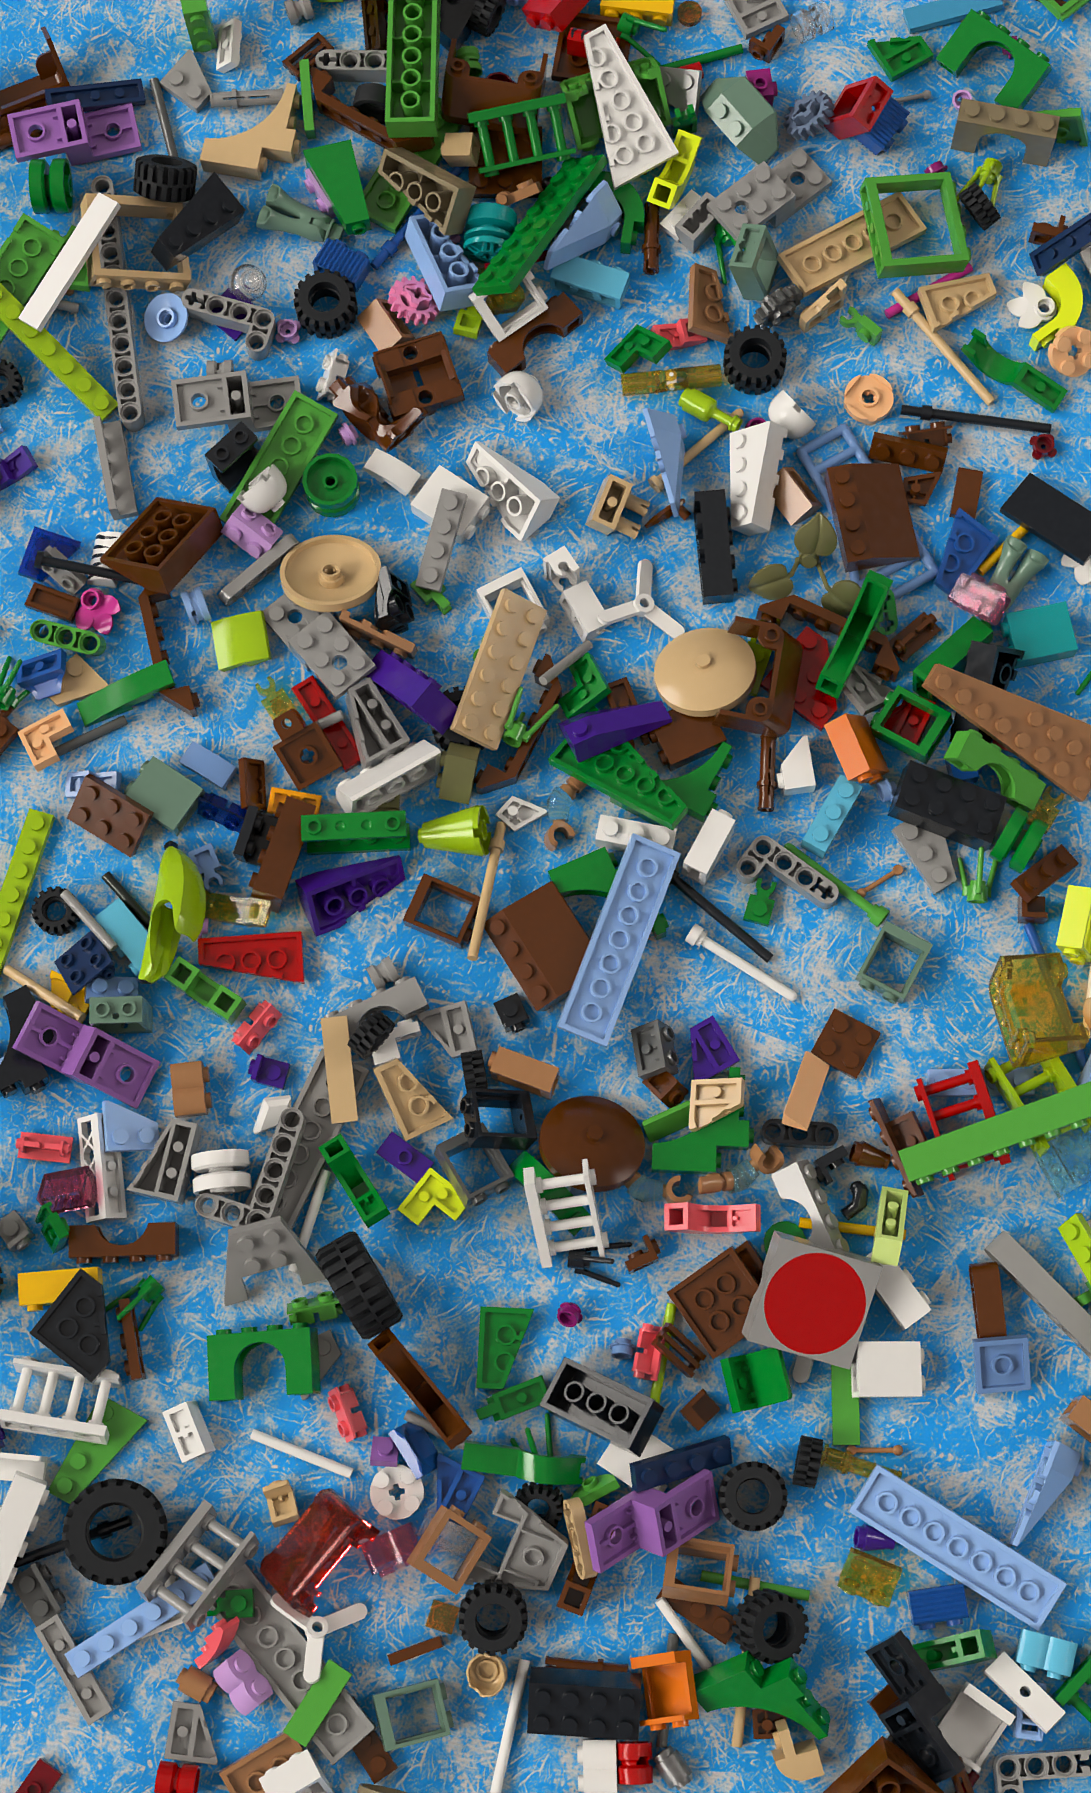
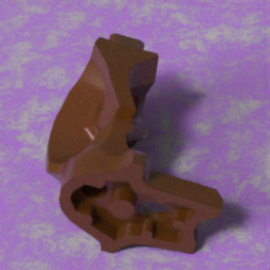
M348 376L345 379L342 377L338 378L329 387L336 396L332 401L333 406L342 409L354 427L369 440L377 442L386 453L414 433V429L429 414L422 407H413L402 418L390 422L387 420L389 415L380 404L373 387L368 383H357L352 376Z

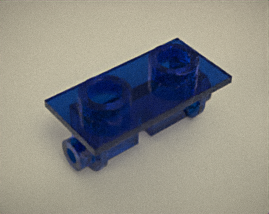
M212 792L210 794L205 793L202 798L199 797L197 814L207 820H212L225 826L228 830L240 833L247 810L241 809L240 805L233 802L228 809L225 808L228 800Z

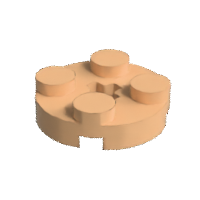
M1075 325L1060 329L1054 335L1057 337L1054 339L1053 344L1050 343L1048 348L1050 365L1060 374L1069 377L1081 376L1091 369V331ZM1073 345L1077 348V353L1074 357L1068 354L1072 350Z
M858 375L846 386L843 401L844 409L854 420L866 425H874L886 418L892 409L894 402L892 387L880 375ZM872 394L874 402L865 403L862 396Z

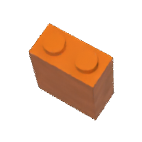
M845 713L824 725L848 781L872 785L883 779L882 775L890 772L865 716Z

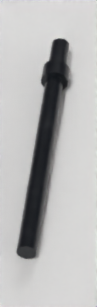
M902 405L900 413L901 415L920 417V420L930 421L931 419L1046 434H1050L1052 424L933 409L929 405H922V407Z
M674 870L669 885L673 884L766 963L769 962L773 957L770 951L679 877L680 873Z
M128 1515L111 1522L106 1520L98 1523L97 1527L89 1530L90 1541L97 1538H108L113 1536V1532L132 1526L130 1516ZM60 1540L24 1553L23 1558L17 1557L13 1567L18 1568L62 1552L65 1549L64 1542Z

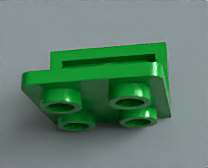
M767 1348L746 1355L720 1360L733 1413L753 1410L792 1399V1391L782 1350Z

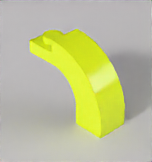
M678 129L674 145L679 153L676 157L668 160L661 174L654 178L647 198L648 202L669 210L675 207L689 181L703 137Z
M1066 263L1045 278L1042 288L1055 302L1057 316L1032 334L1029 345L1034 351L1041 347L1045 349L1050 343H1053L1057 337L1054 335L1060 329L1071 325L1076 326L1083 306L1082 288L1075 273Z

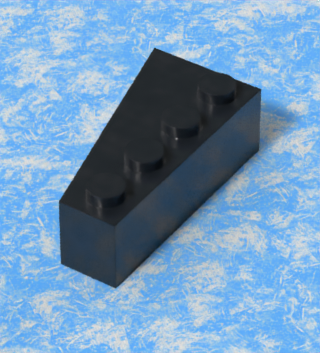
M441 0L440 44L448 51L452 38L457 39L456 51L469 38L471 34L469 18L472 15V9L475 7L474 4L478 0Z
M213 172L159 236L151 253L164 269L168 271L237 225L246 209L218 175Z
M725 489L694 492L693 514L702 604L733 602L734 594L738 593L737 578H732V570L735 569V556L730 554L733 536L732 530L728 531L730 508L726 507Z
M972 640L967 653L968 659L964 674L1006 690L1009 681H1014L1018 671L1014 670L1017 660L1023 659L1025 651ZM955 713L954 722L950 729L949 742H952L957 731H968L969 729L983 735L982 739L988 743L992 742L990 736L959 713Z

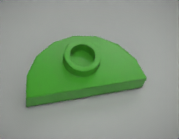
M614 1475L590 1476L582 1482V1485L573 1493L571 1498L579 1497L585 1507L621 1486Z

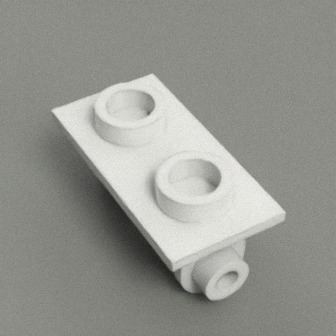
M337 348L329 355L326 354L323 360L322 369H325L323 377L319 378L316 385V391L319 392L317 401L327 397V401L332 403L336 396L329 387L336 381V377H342L343 379L346 377L350 363L349 357L345 354L337 356Z

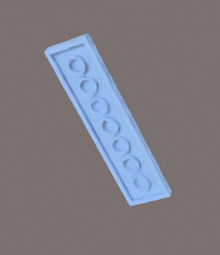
M631 834L556 1026L557 1028L600 1046L607 1047L681 853L637 834Z
M876 1464L849 1508V1512L1037 1631H1039L1067 1585L1064 1580L879 1464Z

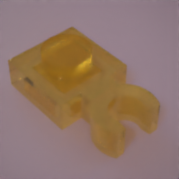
M267 677L270 684L267 689H262L258 683L255 684L258 693L266 697L261 703L272 720L291 708L296 709L283 688L275 691L276 685L272 677Z
M1051 785L1043 792V800L1039 798L1034 810L1028 812L1029 818L1026 822L1028 825H1031L1034 819L1039 818L1048 823L1049 826L1044 834L1048 832L1060 811L1054 806L1059 805L1064 798V793L1062 792L1057 798H1052L1050 796Z

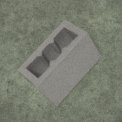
M708 192L675 225V231L679 240L693 254L714 232L715 226L719 223L707 210V204L715 198Z

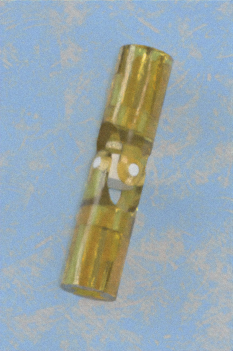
M720 364L621 374L623 396L680 391L686 388L699 389L722 386ZM677 376L684 378L685 380L677 383Z

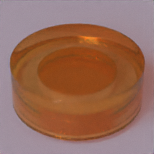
M685 1L680 4L677 17L682 25L692 27L700 22L702 9L697 2Z

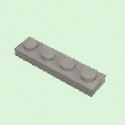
M442 488L417 576L416 587L441 593L468 497L466 494Z
M56 1614L34 1628L35 1633L88 1726L113 1711L114 1708L94 1673L90 1671L81 1678H77L65 1657V1653L78 1645L60 1614Z

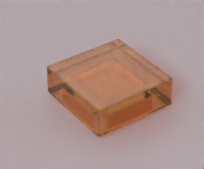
M434 1599L426 1627L452 1635L460 1607Z

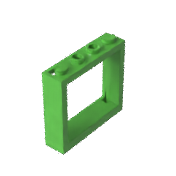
M950 172L867 177L864 179L859 193L878 279L959 273L964 271L971 260V250L966 244V228L961 222V206L956 200V184L952 181ZM940 189L954 254L892 259L879 194Z

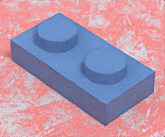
M97 976L84 987L85 1003H89V997L138 996V978L113 977L106 979Z

